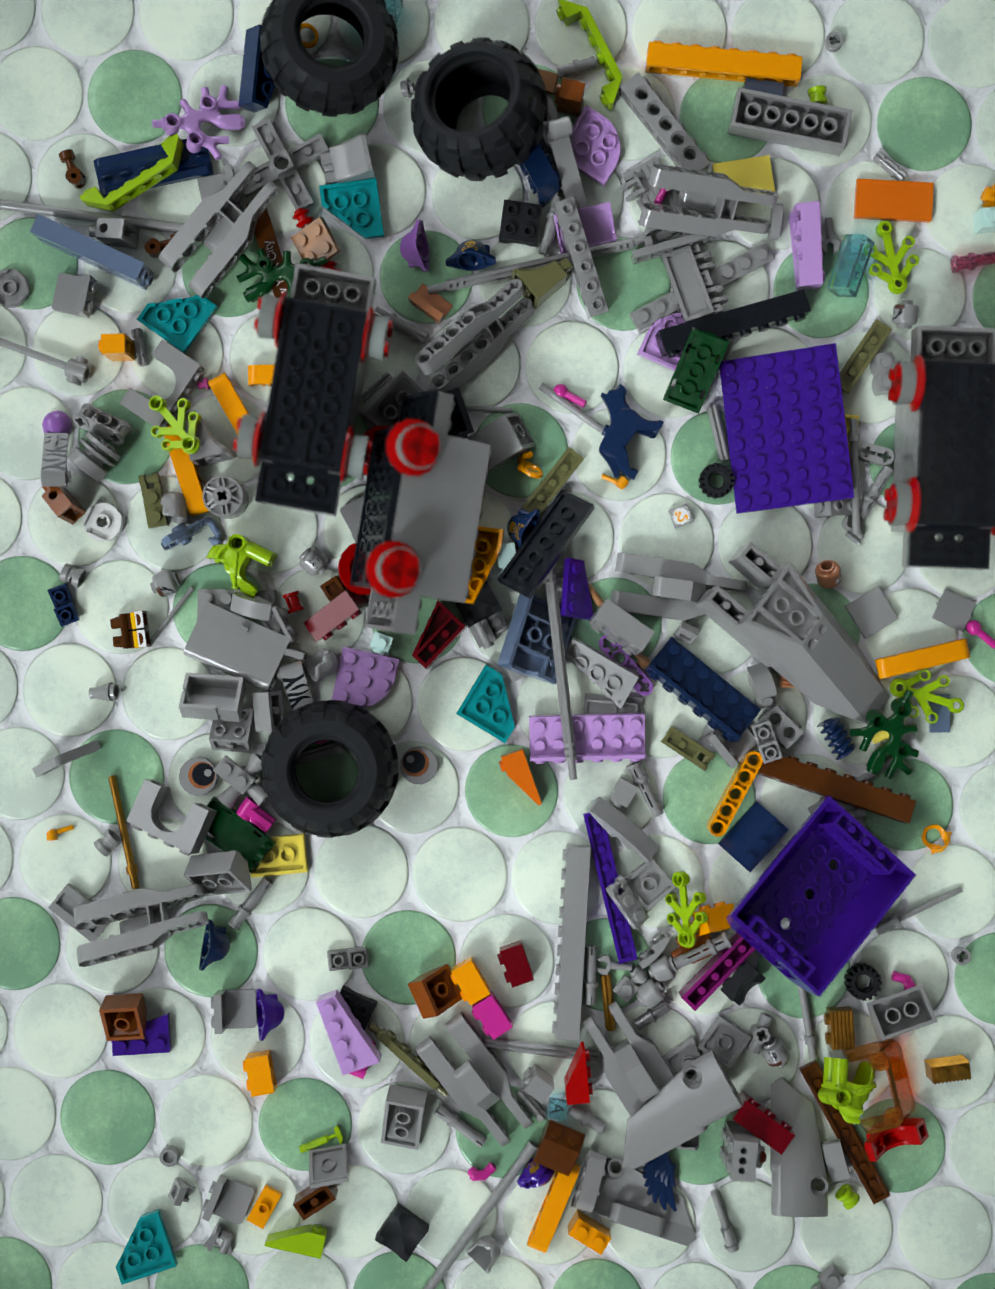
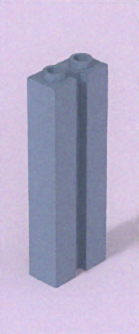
M37 214L30 232L38 237L42 243L144 290L152 284L154 273L144 262Z

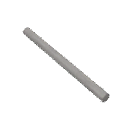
M466 406L467 411L512 413V408Z
M190 587L151 637L150 640L152 642L161 634L194 591V588Z

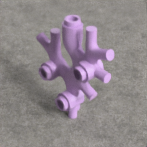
M221 85L216 99L209 94L208 87L201 88L202 97L199 110L193 109L187 100L183 99L179 102L185 112L183 116L179 117L174 113H169L165 117H161V119L152 120V127L162 128L169 136L178 134L179 129L186 130L189 133L186 148L191 153H198L202 147H205L211 152L215 160H219L222 158V155L217 149V145L229 144V136H207L201 131L200 125L207 121L224 130H241V128L245 127L244 117L240 116V114L222 115L219 113V109H241L238 106L239 100H227L228 87Z

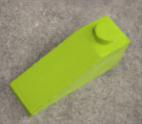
M309 1224L268 1234L264 1246L321 1259L328 1228H324L320 1224Z

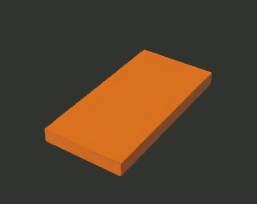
M857 178L855 184L854 219L930 223L932 221L934 183Z

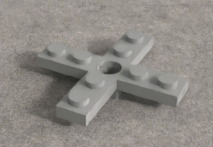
M269 118L252 126L269 161L257 167L256 175L243 190L245 197L247 198L260 191L269 181L275 183L280 180L296 210L302 207L307 209L315 205L297 170L320 159V154L329 151L321 134L286 151ZM282 159L289 161L287 168H276L278 161Z

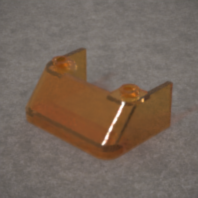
M890 1038L881 1042L876 1041L856 1046L855 1049L841 1050L850 1063L868 1058L869 1064L874 1070H886L894 1107L886 1109L883 1115L860 1121V1125L867 1135L899 1127L915 1110V1101L900 1044Z

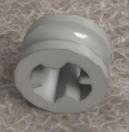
M836 31L829 33L824 42L826 50L829 52L838 51L843 43V36ZM833 39H836L837 42L834 45H832L831 41Z
M957 946L952 950L951 958L959 965H966L971 960V954L964 947ZM961 951H963L962 953L965 954V957H962L960 960L957 954H961Z

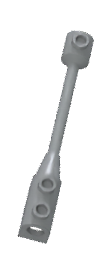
M0 338V346L64 369L65 376L67 377L66 381L81 386L82 382L86 383L90 377L91 365L87 364L88 360L83 357L77 356L76 359L71 358L65 362Z

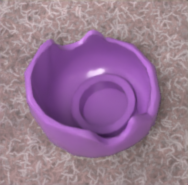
M59 410L48 413L42 422L44 433L70 434L73 428L71 418L65 412Z

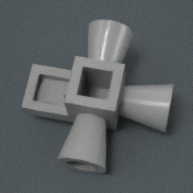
M254 752L246 767L239 766L227 755L223 757L213 769L216 774L231 785L217 796L222 804L232 809L240 793L243 795L247 792L258 806L268 797L267 793L264 792L262 786L255 783L258 780L256 774L262 770V756Z

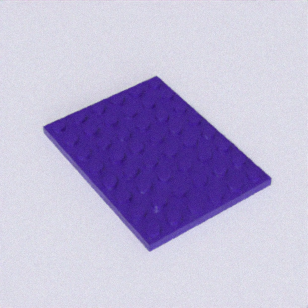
M836 343L721 361L719 368L731 470L733 471L732 476H735L733 488L736 513L741 514L853 499L854 491Z

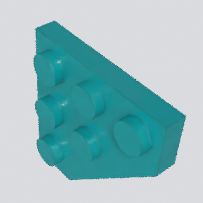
M376 178L319 186L323 208L365 240L384 237Z
M199 295L147 304L136 320L184 354H186L218 308L217 305L207 298L202 299Z
M485 665L456 714L506 743L515 728L503 676L501 673Z
M160 1209L143 1214L139 1218L116 1265L121 1285L177 1266L178 1262Z

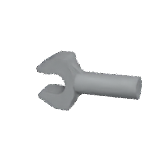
M831 217L825 218L826 239L821 242L823 255L827 253L828 244L832 245L833 254H836L840 247V241L833 238V222Z
M607 954L597 957V961L607 963L603 968L596 967V970L602 975H608V972L612 969L632 971V963L624 962L619 964V962H613Z

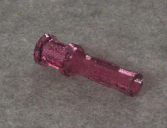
M995 251L983 254L971 252L964 256L953 255L950 261L953 273H957L959 270H974L977 266L995 264Z

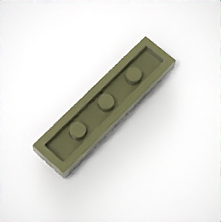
M878 319L870 326L839 372L841 390L846 394L851 392L892 331L890 327Z
M569 447L521 508L530 513L535 509H540L541 514L584 458Z

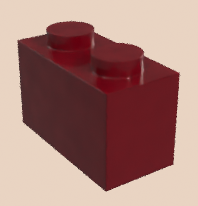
M519 940L500 947V953L497 956L500 965L504 964L506 972L503 973L506 982L511 983L513 988L534 981L522 941Z

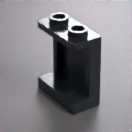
M457 387L444 392L454 395L453 401L455 403L450 416L451 429L447 435L467 439V434L474 432L460 389Z

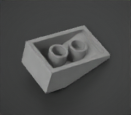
M390 1084L385 1102L381 1143L418 1150L428 1091Z

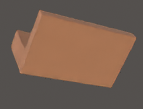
M423 283L415 293L412 291L408 297L409 303L439 325L453 308L452 304L437 293L428 294L427 286Z

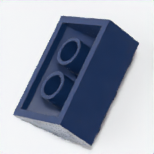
M756 801L718 844L745 869L751 872L789 829Z

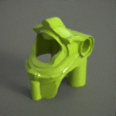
M233 534L228 539L227 544L212 546L206 558L210 560L213 558L214 562L224 564L226 572L230 575L233 589H240V592L255 598L259 589L246 578V568L251 559L272 567L277 553L249 541V539L242 535ZM242 540V546L237 548V542Z
M824 1057L823 1083L818 1092L819 1100L839 1110L847 1123L860 1124L861 1120L859 1117L864 1113L863 1104L868 1100L869 1094L873 1089L877 1088L874 1081L876 1063L861 1062L857 1067L854 1079L848 1082L849 1059Z

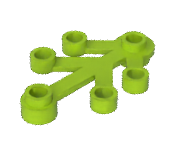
M881 221L875 231L877 236L883 238L886 256L877 251V247L873 244L865 248L864 254L888 267L891 275L882 271V267L878 263L872 264L868 271L871 276H877L888 283V289L891 293L901 294L907 288L906 278L912 268L919 263V257L914 254L910 255L906 259V265L900 274L898 265L908 249L915 244V239L912 236H906L895 255L890 234L893 226L889 221ZM886 225L888 231L883 230L882 226ZM905 240H910L911 245H907ZM868 248H872L874 253L870 254ZM910 258L915 260V264L910 263ZM872 267H877L878 272H873ZM899 281L901 283V287H897L895 285V282Z
M158 395L152 396L149 400L150 409L160 412L171 427L155 425L151 428V435L156 438H161L163 435H178L182 439L181 441L164 439L161 443L162 449L171 452L173 449H183L187 454H195L200 448V440L196 437L197 424L202 419L201 415L195 411L189 413V429L187 434L185 431L186 411L191 407L190 401L185 398L178 400V416L176 420L167 409L166 400Z
M926 669L919 671L917 675L907 680L902 678L894 679L889 686L891 694L895 697H903L906 689L913 691L912 696L916 697L925 714V720L930 724L938 721V715L931 710L927 701L946 706L952 713H959L964 709V702L960 698L947 699L929 693L939 687L949 685L950 680L945 675L939 676L936 681L920 689L910 686L919 681L930 679L931 674ZM922 672L927 673L926 679L921 677ZM941 678L946 679L945 685L940 683ZM898 684H901L903 686L902 691H898L896 689V686ZM954 702H958L960 704V707L958 709H955L953 707ZM911 703L910 706L916 710V714L914 716L909 715V717L914 718L919 715V709ZM930 714L935 716V720L932 722L928 719Z
M680 871L673 874L672 882L676 887H679L681 906L675 893H669L665 896L666 903L675 911L667 915V921L679 933V944L685 948H691L695 945V933L701 924L708 921L706 912H697L695 920L690 926L692 915L699 904L705 903L706 895L703 892L694 893L693 899L688 906L687 884L690 882V877L686 872Z

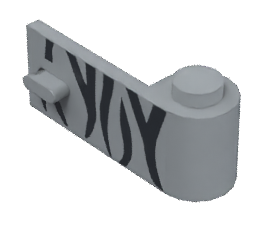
M44 433L41 465V484L43 487H67L68 483H71V471H67L68 433Z
M300 660L279 666L277 677L279 682H283L292 711L313 703L314 700L307 682V673L303 661Z

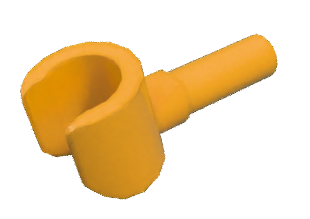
M605 474L601 476L602 479L612 482L619 489H624L629 483L623 476H620L618 480Z
M73 825L59 829H50L46 833L47 841L58 840V834L73 830Z

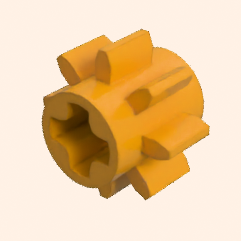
M995 183L991 187L986 186L980 196V200L983 201L982 206L985 208L995 206Z

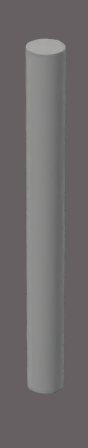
M542 383L539 387L542 392L601 433L605 428L570 401L558 396L546 384Z

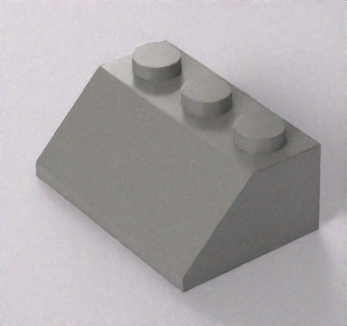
M231 850L190 857L184 876L193 885L202 884L205 896L251 892L252 884L248 862L240 852Z
M922 984L867 1003L871 1023L879 1042L937 1022Z

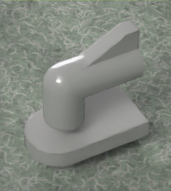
M217 1223L203 1246L207 1247L208 1251H212L218 1237L223 1240L219 1252L231 1255V1242L234 1236L231 1232L220 1231L221 1224Z

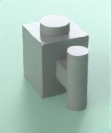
M486 619L469 627L479 648L483 647L485 650L495 645L493 641L496 638Z

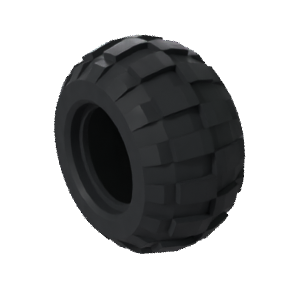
M272 0L266 8L263 17L260 42L264 66L274 80L276 88L285 97L288 96L296 102L295 105L308 112L309 110L322 113V116L337 117L338 114L346 113L348 115L355 114L364 110L372 102H376L390 84L399 58L398 31L392 14H389L385 8V0ZM317 15L339 17L348 22L358 32L364 44L363 49L358 57L347 65L333 67L321 64L311 57L305 49L301 39V24L305 20Z
M473 38L468 43L459 41L450 45L451 49L443 54L438 53L429 62V69L420 74L415 84L414 99H411L413 133L427 158L446 173L456 178L465 176L470 181H483V179H486V176L491 175L499 178L508 174L507 170L515 164L521 166L530 157L531 148L539 145L543 137V121H547L548 98L545 85L533 61L524 53L520 54L519 50L513 45L502 40L493 42L490 38ZM494 95L508 101L503 113L488 126L470 132L457 131L456 127L460 113L475 99Z
M338 700L313 702L289 713L276 725L268 737L269 739L261 758L263 789L267 793L274 811L296 830L322 838L351 835L373 823L390 803L399 775L397 750L386 727L364 708ZM323 739L335 740L346 745L354 754L359 770L358 779L353 790L343 799L329 803L317 801L309 796L301 787L296 774V763L301 752L309 744Z

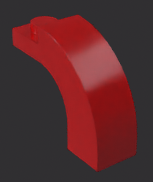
M924 1118L899 1119L873 1128L866 1133L865 1151L870 1162H877L885 1152L894 1147L922 1145L929 1137Z

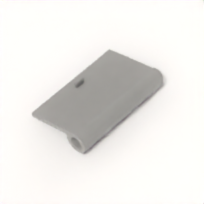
M206 601L183 654L231 676L244 677L245 682L269 691L270 689L274 690L278 682L275 673L290 642L282 634Z

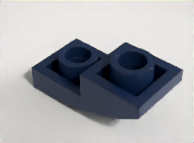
M67 583L47 590L55 608L53 610L61 627L80 620Z

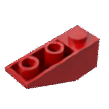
M584 1042L580 1043L564 1077L567 1105L590 1103L589 1095H593L592 1083H588V1078H591V1068L586 1064V1061H590L589 1049H585Z

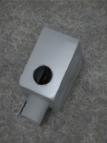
M98 218L97 225H90L89 235L96 237L106 245L137 249L140 230L125 219Z

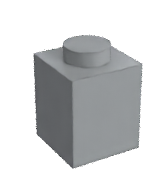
M620 777L609 795L610 799H612L611 803L619 808H622V806L628 808L638 787Z

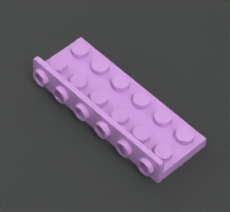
M644 713L572 715L577 755L575 763H582L584 760L603 762V760L609 759L612 762H621L622 759L641 761L646 758ZM560 715L529 716L530 761H534L536 764H544L546 761L564 763L565 752Z

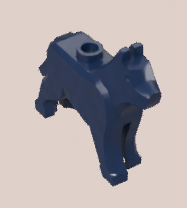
M619 384L615 390H609L607 394L602 392L600 396L608 410L610 426L606 424L601 433L604 438L599 446V454L610 467L614 478L618 477L619 472H621L629 479L634 480L638 470L630 468L625 446L635 433L655 439L664 422L661 420L650 421L644 419L632 410L625 399L627 390L622 384Z

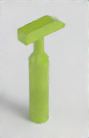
M339 1125L333 1128L334 1134L324 1135L300 1145V1152L304 1153L321 1146L335 1137L338 1138L340 1145H342L343 1135Z

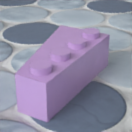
M820 201L796 203L788 215L796 291L819 289L823 282H825V272L822 269Z
M334 990L320 995L316 1004L342 1074L346 1075L380 1063L382 1054L376 1049L369 1035L365 1033L359 1020L352 1014L350 1007L339 991Z

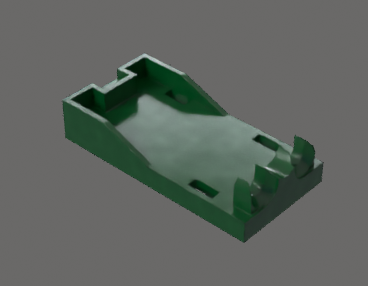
M692 327L663 400L699 414L729 345V341L716 336L715 333ZM688 343H692L690 350L686 351ZM717 354H720L721 357L717 363L715 362ZM673 379H677L675 386H671ZM704 389L705 393L703 397H700L701 392Z
M213 796L207 806L217 811L208 831L214 838L207 834L205 839L224 852L231 850L240 852L248 862L249 872L253 874L275 846L276 842L253 823L245 821L238 816L234 808L226 807L218 800L217 796ZM257 831L262 835V837L260 838L254 832Z

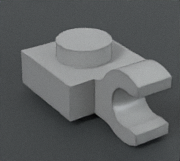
M830 1264L817 1276L820 1281L811 1289H837L845 1280L833 1265Z

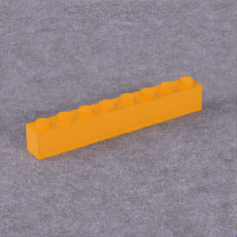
M655 40L648 44L645 73L745 82L746 78L760 81L784 82V86L797 87L801 79L803 57L793 53L781 55L777 52L740 51L738 48L721 49L719 46H711L709 48L702 47L699 44L689 46L679 42L668 44Z

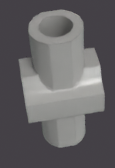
M761 1012L757 1024H752L750 1028L752 1038L748 1045V1050L759 1054L763 1043L769 1042L771 1035L768 1030L773 1020L772 1016ZM763 1030L764 1033L758 1036L757 1032Z

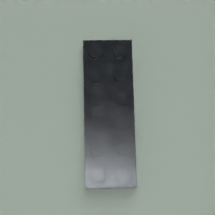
M561 490L497 578L499 583L531 599L595 509L594 505Z

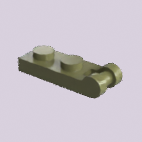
M152 473L150 476L139 475L138 479L141 486L148 528L169 525L167 516L163 515V505L160 504L163 490L159 473ZM154 483V488L149 489L148 484Z
M670 726L660 741L704 771L708 768L707 764L709 761L713 760L716 756L672 726ZM700 752L704 754L701 761L696 759Z

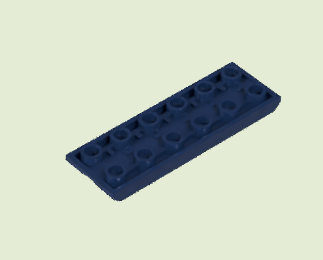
M182 139L184 147L178 171L151 188L214 175L209 150L202 147L198 153H191L186 148L187 139ZM161 144L96 158L93 162L99 189L103 196L107 197L111 191L118 190L124 186L126 181L135 179L143 170L150 169L159 160L167 158L168 155Z

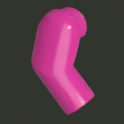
M896 971L892 972L891 980L902 983L904 990L916 986L910 975Z
M490 1162L483 1170L471 1167L467 1174L472 1181H483L497 1170V1167Z

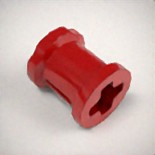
M299 591L282 595L283 599H286L289 609L287 611L288 614L304 610V606H301L298 596L300 594Z

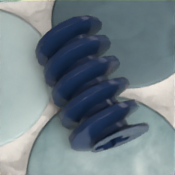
M839 717L828 718L817 725V727L823 726V729L820 731L821 734L827 733L824 740H831L827 746L835 747L831 753L839 754L835 760L848 756L856 747L854 743H851V737H846L848 732L843 730L845 726L843 723H839L841 720Z

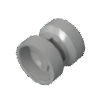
M69 563L64 565L60 573V581L65 583L71 582L73 586L78 588L81 587L86 577V570L76 569L74 565Z
M108 829L102 838L94 842V846L102 855L108 856L112 849L118 847L122 841L114 831Z

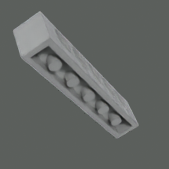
M638 72L620 86L619 95L676 167L703 171L708 169L710 162L707 154L700 151L696 140L692 136L689 137L685 132L684 125L674 118L671 108L663 104L660 94L652 90L645 76L642 77ZM643 94L646 96V99L641 100L637 95ZM655 109L658 111V114L653 115L649 110ZM667 124L670 129L664 130L661 125ZM679 139L682 144L676 145L673 140ZM691 154L694 159L688 160L685 158V155Z
M574 197L556 202L553 208L571 265L573 266L572 269L587 317L591 318L606 313L609 310Z

